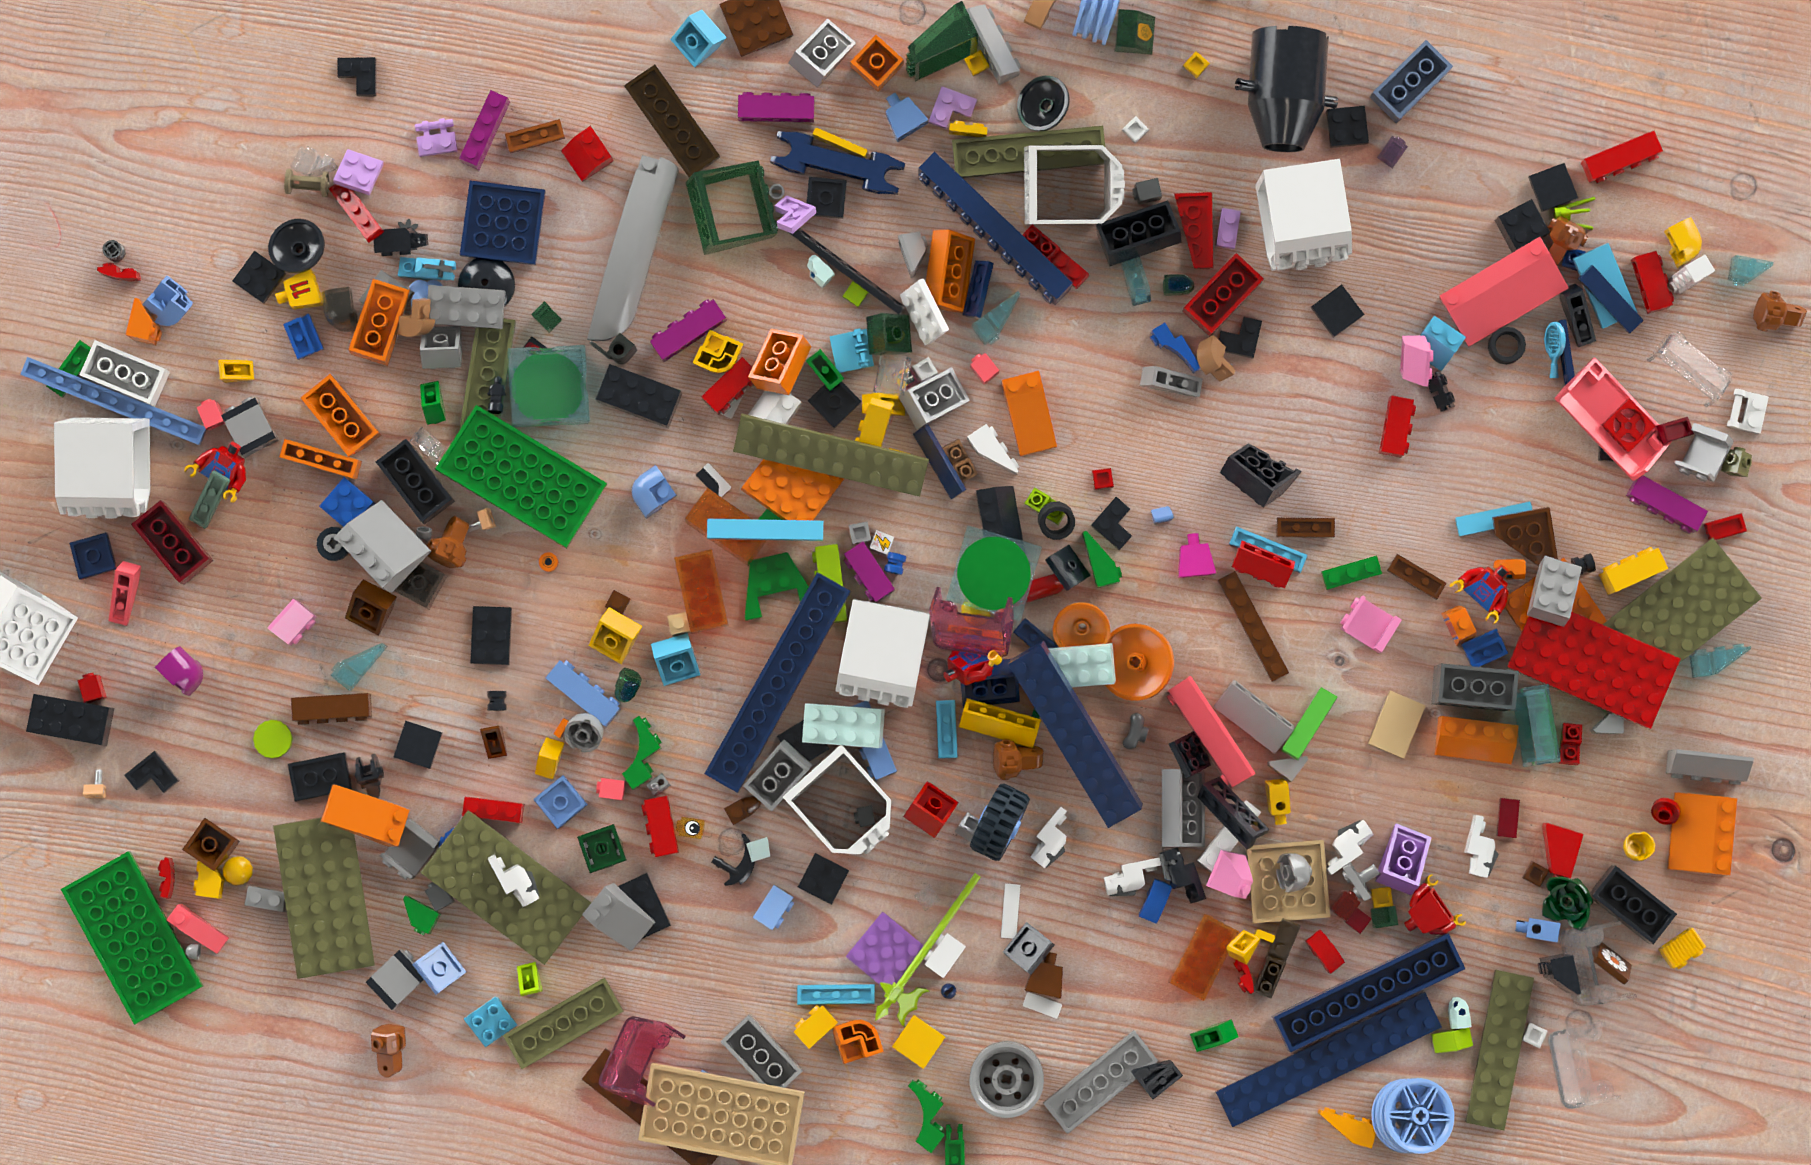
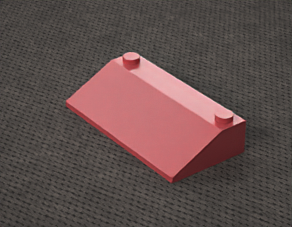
M1538 237L1441 294L1439 299L1458 331L1466 337L1464 341L1470 347L1566 291L1569 287L1542 239Z
M1594 357L1562 388L1554 399L1630 479L1635 481L1649 471L1671 442L1662 444L1657 427H1655L1627 453L1604 429L1602 424L1629 398L1655 426L1659 424ZM1631 409L1621 411L1626 418H1631L1635 414ZM1614 419L1613 425L1616 432L1620 429V423ZM1640 419L1635 424V428L1642 433L1644 431V422ZM1626 422L1625 428L1631 429V424ZM1625 434L1621 438L1627 442L1635 440L1630 434Z
M1191 676L1167 691L1169 694L1166 696L1172 706H1177L1191 729L1198 736L1201 744L1221 772L1222 776L1220 778L1227 786L1229 785L1232 788L1256 774Z

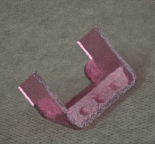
M936 587L929 608L932 639L936 647L987 656L990 651L995 650L1000 657L1008 655L1014 621L1012 597H1008L1005 608L998 609L994 617L958 612L956 604L949 600H942L941 587Z
M635 1016L629 1017L624 1022L600 1075L599 1085L634 1103L655 1107L656 1103L645 1097L646 1087L640 1083L655 1049L661 1050L667 1047L671 1037L685 1039L686 1036L665 1022Z

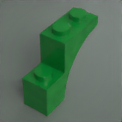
M641 716L633 719L639 735L638 752L631 766L622 773L632 790L653 778L651 775L654 772L648 762L644 764L643 761L662 749L660 746L662 741L656 733L654 735L651 733L649 728L652 726L646 717L642 719Z
M912 1079L908 1087L918 1097L923 1110V1124L915 1142L932 1153L945 1136L944 1128L937 1122L931 1123V1120L944 1104L941 1101L943 1097L935 1091L930 1093L926 1090L927 1085L921 1080L914 1081Z

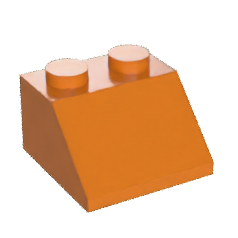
M134 298L125 335L134 341L156 346L157 341H160L162 336L161 327L155 323V317L143 305L144 302Z

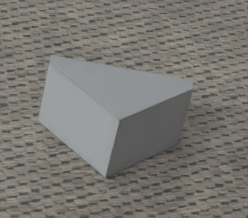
M1609 712L1590 732L1592 734H1623L1624 718Z
M1300 757L1299 760L1290 758L1269 761L1267 764L1287 781L1292 782L1307 762L1308 757Z

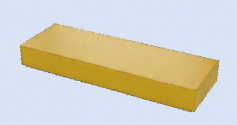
M819 128L814 129L813 137L851 155L866 159L868 155L867 149Z

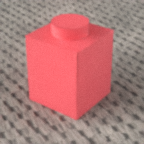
M979 353L971 359L970 368L984 385L999 374V369L986 353L983 355Z
M208 399L201 402V406L197 407L207 430L210 431L225 424L221 416L223 413L217 401Z
M601 778V782H597L596 793H599L601 798L623 800L626 781Z

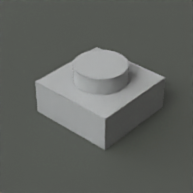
M868 521L849 525L852 545L871 541Z

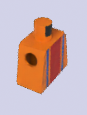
M1458 605L1441 613L1456 646L1475 638L1477 632L1465 607Z

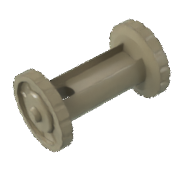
M287 169L284 180L285 193L291 194L292 189L321 191L322 197H327L330 183L329 173L323 172L322 177L293 175L292 169Z

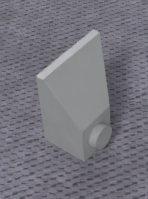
M920 232L898 235V244L910 278L915 276L926 254L925 247H928L926 237H921Z

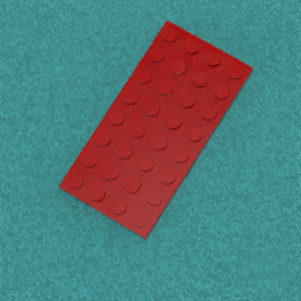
M1571 612L1570 619L1564 627L1528 616L1507 668L1519 671L1520 674L1650 730L1681 658Z

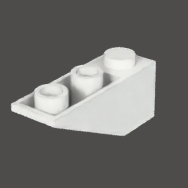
M985 424L967 436V440L979 456L1015 475L1018 474V463L1014 458H1009L1007 447L1003 442H998L996 439L998 434L992 426L988 427Z

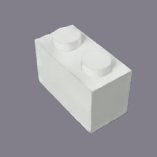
M948 933L945 936L943 934L939 936L935 942L938 946L934 951L930 950L924 958L926 960L924 965L942 978L945 977L966 947Z

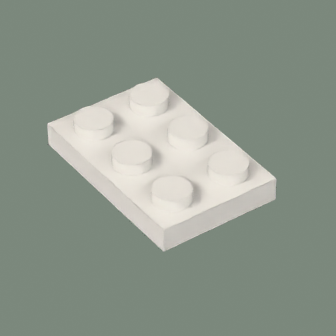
M924 279L918 280L900 294L902 303L906 307L910 319L914 323L919 337L925 346L931 344L949 330Z

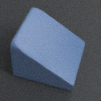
M1169 506L1151 510L1153 523L1155 524L1172 521L1174 518Z

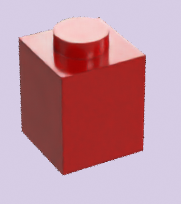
M88 673L82 675L83 679L77 680L83 702L91 703L107 698L100 675Z

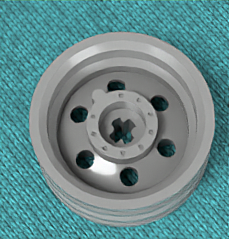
M1001 1041L989 1045L978 1054L971 1068L969 1083L975 1101L984 1111L996 1117L1013 1118L1028 1112L1038 1102L1043 1090L1044 1074L1038 1057L1028 1047L1013 1041ZM1013 1058H1018V1065L1012 1064ZM998 1059L1000 1062L999 1066H993L992 1061ZM1024 1074L1030 1076L1029 1081H1023L1022 1077ZM1002 1075H1011V1083L1008 1084L1007 1081L1003 1083L1002 1079L1004 1077ZM985 1077L991 1078L990 1084L984 1083ZM1015 1092L1021 1093L1020 1099L1014 1097ZM1000 1093L1002 1095V1099L996 1100L994 1097L995 1094Z

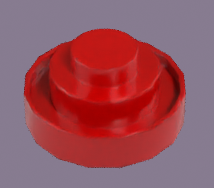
M1670 798L1657 799L1651 809V815L1654 820L1663 825L1674 824L1681 813L1678 803Z

